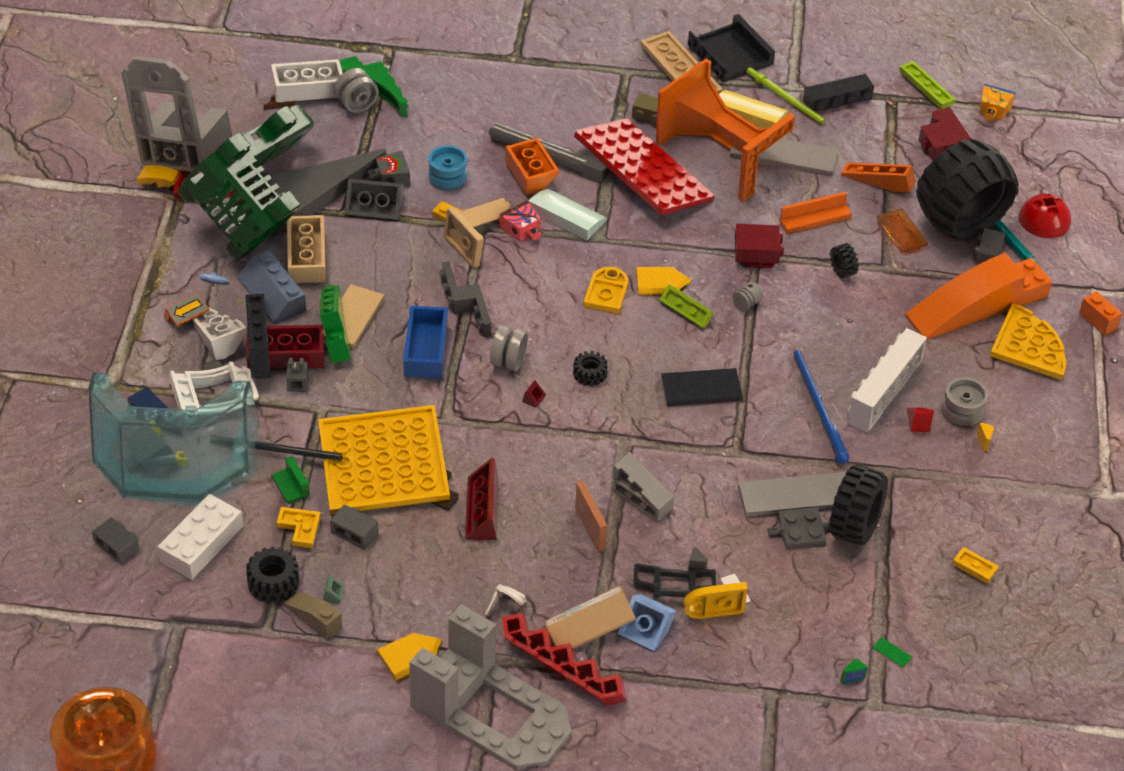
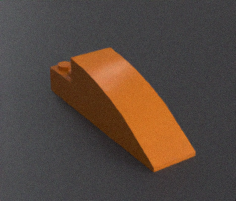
M1003 253L947 282L909 310L905 316L919 334L930 339L1009 311L1012 303L1023 306L1049 296L1052 280L1033 258L1014 263L1006 253Z

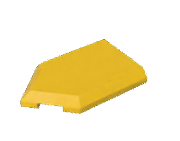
M636 267L638 295H662L668 284L680 290L692 282L690 278L673 267Z
M411 633L376 649V652L397 682L410 676L409 662L422 647L436 655L442 639Z

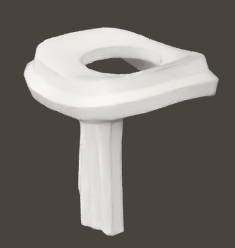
M499 584L494 589L495 592L485 615L490 616L499 596L508 595L519 605H523L526 602L525 596L510 587Z

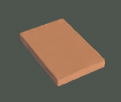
M578 482L576 484L575 509L598 553L605 551L607 523L585 482Z

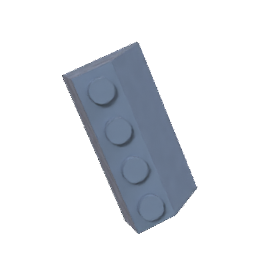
M270 250L252 256L237 276L249 294L265 293L266 315L273 324L306 310L304 292Z

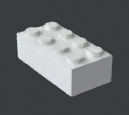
M339 59L271 64V83L276 102L338 98L334 93V86L336 80L343 74Z
M208 494L157 546L160 562L193 580L243 527L242 511Z

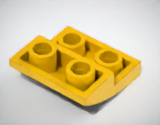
M145 165L137 180L140 185L146 183L150 185L156 182L158 188L171 187L178 179L180 170L159 165Z

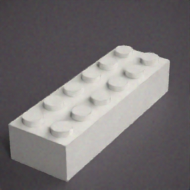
M908 328L902 334H898L894 345L888 347L886 355L880 357L876 368L870 370L868 378L862 380L858 391L852 393L849 400L851 405L847 411L849 415L847 423L867 433L870 431L921 364L927 337Z

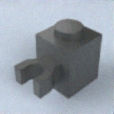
M289 358L286 375L287 391L306 392L308 364L304 362V358H300V361L296 362L293 361V358Z

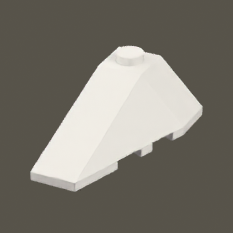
M209 308L208 312L191 320L216 361L233 355L247 332V328L240 320H231L226 314L221 316L218 314V311Z

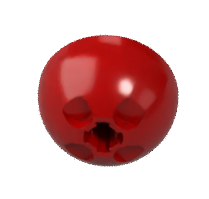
M1043 193L1029 198L1022 205L1018 215L1021 226L1027 232L1042 238L1060 237L1067 233L1071 226L1069 207L1061 198L1052 194Z

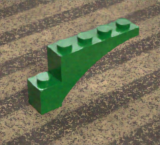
M356 56L339 60L342 73L353 68L364 70L378 87V96L387 101L400 117L407 115L408 100L403 97L400 87L396 86L394 77L390 76L388 68L383 65L382 61L363 65Z
M328 285L321 290L320 318L326 334V345L333 364L351 359V350L345 327L340 286Z

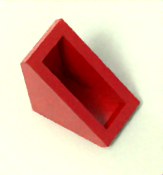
M907 407L910 431L930 432L934 410L926 407Z

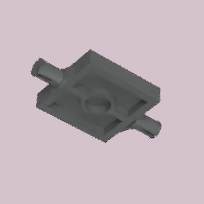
M818 507L783 510L778 512L779 527H768L767 529L768 536L780 535L786 549L820 546L826 544L824 530H830V522H823L820 518Z

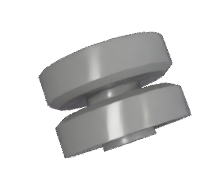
M353 68L345 71L336 80L334 93L348 111L360 113L374 104L378 97V87L364 70Z
M500 325L493 339L490 364L498 367L506 364L507 369L518 371L525 358L529 337L528 332L517 329L513 333L511 327Z
M960 377L948 383L942 404V412L946 419L959 426H972L980 422L988 399V392L985 386L969 377Z

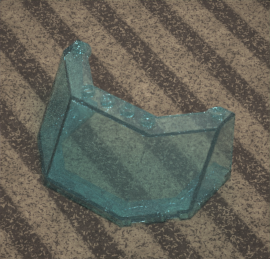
M92 373L88 387L92 461L103 472L106 479L117 488L123 498L201 503L208 494H212L215 491L220 492L231 485L232 481L237 477H243L249 473L260 426L250 381H235L230 384L228 390L196 410L130 406L111 385V379L108 374Z

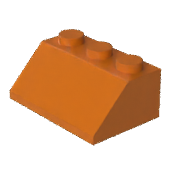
M538 137L505 147V163L526 196L544 190L559 174V169Z

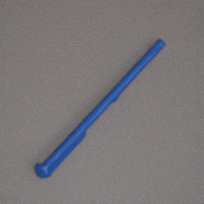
M796 350L794 352L795 359L837 454L835 461L839 464H845L849 460V453L844 446L836 425L830 421L821 401V394L817 391L801 351Z

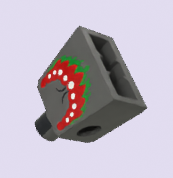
M402 151L378 157L376 159V168L367 169L369 180L379 178L380 182L410 186V171Z

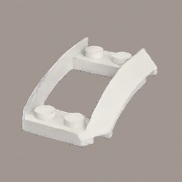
M233 362L211 370L185 371L184 374H177L170 370L168 388H172L179 410L177 416L203 417L222 414L244 407L259 398L254 380L251 379L250 369L244 366L242 368L234 366ZM232 380L238 400L219 405L199 406L194 389Z

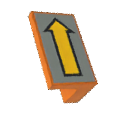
M198 292L166 307L164 318L167 322L173 321L178 327L208 312L209 308Z

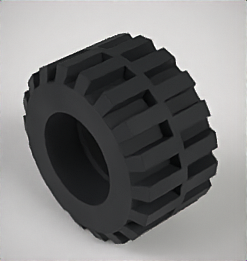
M270 547V549L263 548L261 552H255L254 557L251 556L249 563L246 565L248 589L252 592V595L255 598L258 597L260 601L266 600L267 603L272 601L278 603L281 599L287 600L289 595L293 596L295 590L299 587L298 583H300L296 557L291 555L290 551H284L281 547L275 549V547ZM270 573H279V574H280V575L274 576V577H268V576H266L267 574H270Z

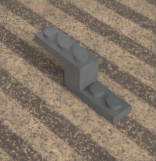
M442 262V270H439L440 280L444 281V293L448 294V306L452 307L454 314L473 311L474 316H478L477 325L478 329L482 330L483 336H491V320L480 285L473 284L457 287L450 262Z

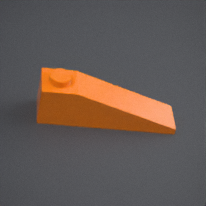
M847 162L841 172L842 176L892 192L910 193L916 183L912 165Z

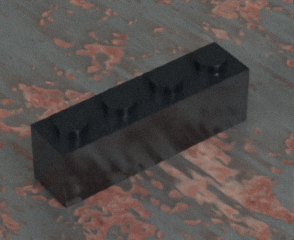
M866 74L804 88L803 102L808 108L818 112L872 99L874 85Z

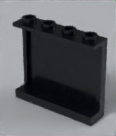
M739 14L733 15L732 24L696 37L692 31H689L687 40L689 48L702 60H710L711 70L723 82L746 75L747 69L750 67L756 71L774 64L775 50Z

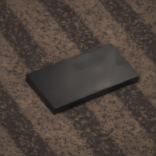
M736 368L661 373L667 406L742 401L743 399Z

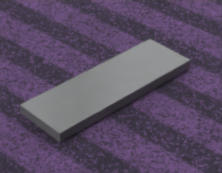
M781 138L758 155V162L833 176L839 149ZM732 146L730 157L741 159L742 152Z
M846 472L739 482L738 488L745 516L773 515L783 510L818 507V510L832 509L838 487Z

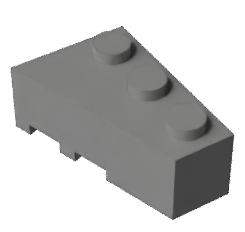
M630 452L614 465L612 491L657 523L673 509L674 496Z

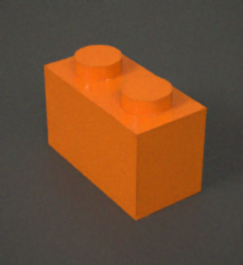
M1097 291L1083 298L1079 314L1104 336L1118 329L1122 317V312Z

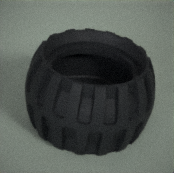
M964 139L947 147L945 151L934 158L930 165L924 169V173L917 182L918 187L916 189L917 199L923 213L938 230L957 240H969L972 237L979 236V233L982 234L984 228H992L996 222L1005 216L1018 195L1019 183L1012 166L998 150L977 139Z

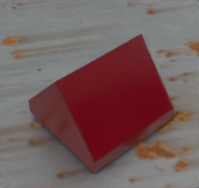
M536 380L526 390L522 402L533 407H537L546 395Z

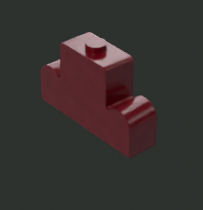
M948 107L935 110L932 113L930 124L921 126L918 140L931 160H934L947 147L964 139L970 140L971 137L952 109Z

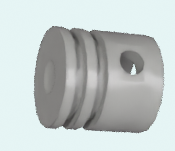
M751 281L735 291L732 298L737 308L747 311L760 302L764 294L761 287Z

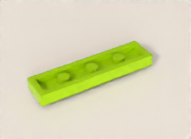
M914 61L900 66L899 72L940 109L955 103V98Z

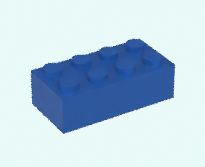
M410 305L403 360L404 376L442 379L448 327V308Z

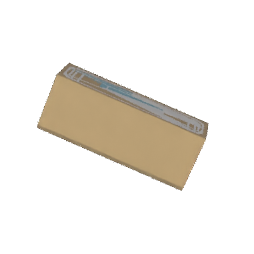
M618 586L546 620L545 623L555 646L570 643L573 649L636 620V617L621 586Z

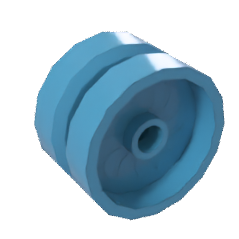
M445 145L435 148L429 154L428 177L435 187L451 190L461 187L466 182L467 156L462 149L456 146Z

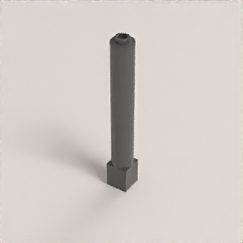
M495 123L489 130L491 139L506 145H513L537 138L500 123ZM538 138L554 163L583 173V178L602 184L609 175L610 169L595 155L591 154L588 157Z

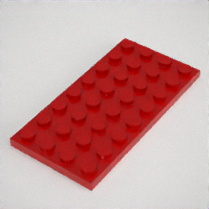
M627 118L576 130L574 133V137L660 215L709 203L714 200L715 195L708 188L703 186L685 168L678 164L674 158L670 157Z

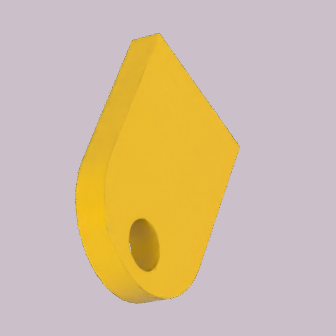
M603 267L595 271L592 275L583 307L619 314L628 288L626 273L615 267Z
M746 582L696 589L690 592L683 601L685 612L689 617L695 619L745 613L747 584Z

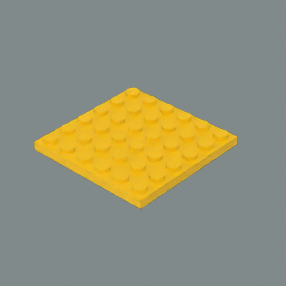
M435 405L318 419L322 451L343 454L342 461L323 459L330 515L336 514L344 504L358 511L450 500Z

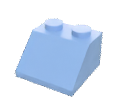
M642 594L633 595L629 605L636 620L621 626L617 634L656 651L668 633L677 611Z

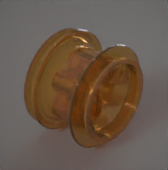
M115 687L92 688L80 692L66 701L52 720L50 741L56 753L58 771H153L156 759V742L152 734L151 715L145 703L133 693Z

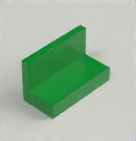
M293 456L285 458L286 469L271 474V477L287 504L310 496L309 482Z

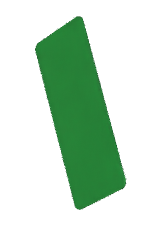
M883 637L873 646L874 649L902 667L912 658L911 655Z

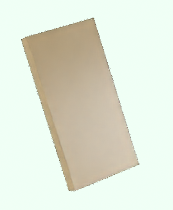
M350 284L341 299L349 346L354 349L384 301L385 296L384 294Z

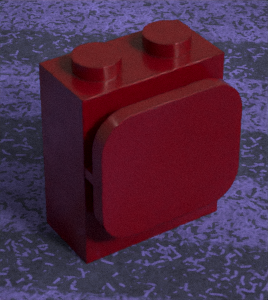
M736 224L734 236L735 262H744L750 268H772L775 264H779L780 256L783 257L784 246H780L783 243V233H780L779 225Z

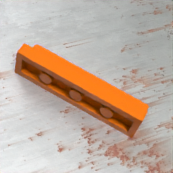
M842 192L783 206L779 223L785 233L790 234L851 219L852 213L846 205L847 193Z

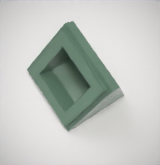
M331 575L327 578L323 600L330 603H340L344 585Z

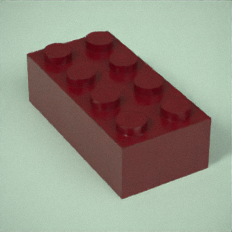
M323 325L267 326L270 369H287L289 358H293L295 362L300 361V358H304L308 368H324ZM247 329V335H246V360H247V368L250 369L249 344H248V329Z

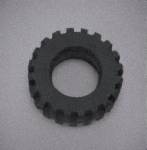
M856 464L847 470L838 487L831 509L829 531L835 538L856 545H864L872 537L878 520L881 517L887 496L888 479L883 472Z

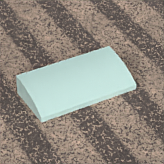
M550 189L540 191L528 201L539 217L585 240H588L607 221L606 217Z

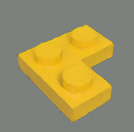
M281 507L276 522L277 528L295 530L292 540L293 546L313 549L321 512Z

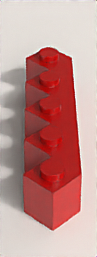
M523 613L502 617L504 635L510 645L606 706L627 701L624 682L619 674L601 678L599 665L594 658L577 662L575 650L570 643L553 647L548 630L542 628L529 631L528 622Z

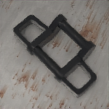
M635 564L633 586L653 591V598H660V596L685 598L696 589L716 586V570L689 568V570L661 568V566ZM637 573L654 574V583L639 580ZM660 576L689 578L688 590L660 588ZM695 577H711L712 584L695 587Z

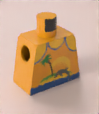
M984 84L979 113L984 115V118L988 121H992L994 118L1002 120L1012 108L1016 92Z

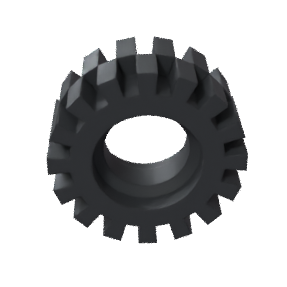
M848 243L832 247L829 255L831 256L830 261H832L831 266L834 267L833 270L836 272V275L839 278H846L857 274L859 271V263L857 261L859 260L856 258L857 254L854 252V248Z
M584 351V355L580 353L579 356L575 357L573 364L575 380L578 379L580 384L584 382L585 386H587V383H590V386H593L594 383L596 385H599L600 382L603 383L604 378L606 379L607 359H605L604 355L600 356L599 352L594 354V351H591L588 354L587 351ZM585 367H594L596 370H586Z

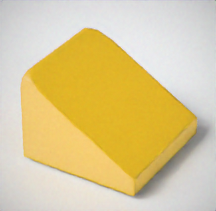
M980 422L977 437L982 450L986 452L990 445L994 426Z

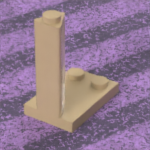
M500 198L458 212L454 206L447 208L443 237L472 268L479 267L484 238L474 227L499 219V214L510 209L511 206L504 198Z

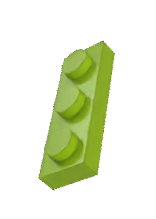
M668 284L660 298V301L703 328H706L714 314L712 310Z

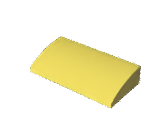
M724 90L719 94L729 109L761 129L771 127L788 114V110L728 90Z

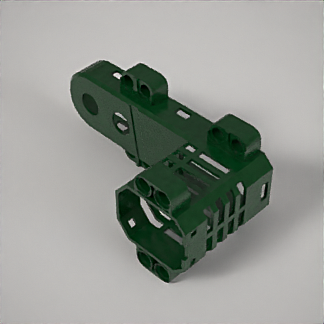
M299 104L291 108L285 106L272 114L262 125L244 135L240 132L226 140L206 157L182 181L181 186L177 189L178 194L187 204L192 201L197 202L230 242L227 244L226 250L236 261L248 255L261 242L276 232L296 213L301 205L291 191L278 195L276 192L279 186L277 184L269 185L272 179L269 175L264 178L262 177L264 172L262 166L291 149L314 127V121ZM256 133L259 139L254 140L251 135ZM234 189L236 190L230 197L225 198ZM243 198V201H242L241 203H239L237 206L233 207L239 200H241V199ZM214 200L209 207L206 206L208 202ZM249 207L251 208L247 213L242 215ZM222 209L216 216L213 214L217 210ZM229 217L230 219L223 225L221 221ZM236 226L237 228L230 234L228 230Z

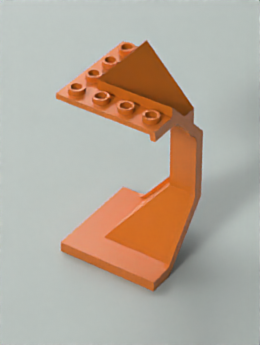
M704 59L658 92L656 143L662 146L678 135L708 136L730 151L732 146L740 150L742 155L738 199L744 202L755 194L758 155L794 129L795 116L789 113L769 128L761 129L756 127L725 105L710 79L711 61Z

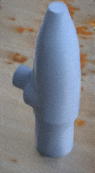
M216 272L211 274L201 273L200 279L210 282H229L228 279L216 275Z

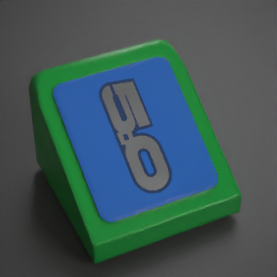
M858 658L854 659L843 669L840 682L844 684L865 679L868 667Z

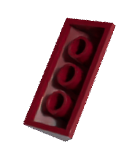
M490 458L468 476L465 540L497 539L498 472L494 458Z

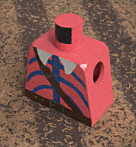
M527 200L499 214V227L518 241L528 237L537 240L541 236L540 217Z

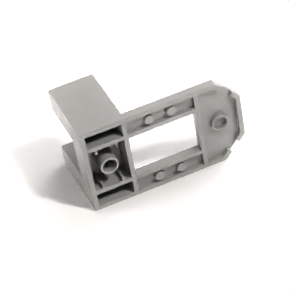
M136 56L122 71L121 75L142 165H159L175 170L192 172L206 157L232 137L228 111L225 109L211 108L198 123L189 78L170 60ZM145 91L173 95L174 102L165 101L150 117Z
M460 604L448 618L447 651L441 657H438L422 647L409 662L410 706L515 770H523L527 766L534 765L538 767L547 766L571 737L572 730L566 705L495 665L496 624ZM482 684L533 713L512 739L507 738L461 710Z

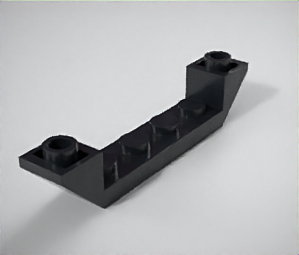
M265 293L245 295L251 379L271 378Z

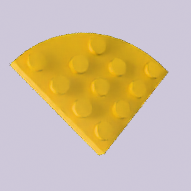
M1012 303L991 350L990 357L1062 380L1066 369L1064 346L1058 334L1044 319L1041 321L1034 316L1031 310Z

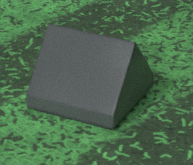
M694 547L689 560V568L707 569L708 559L698 548Z

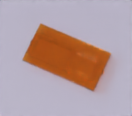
M903 208L877 215L878 220L902 253L916 252L921 250V247L928 246V242Z

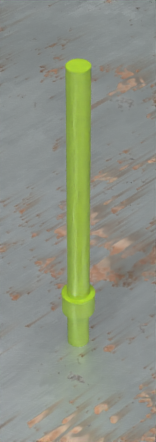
M751 67L747 69L746 73L755 78L757 83L765 85L819 124L823 125L825 123L823 117L769 81L764 74L756 72Z

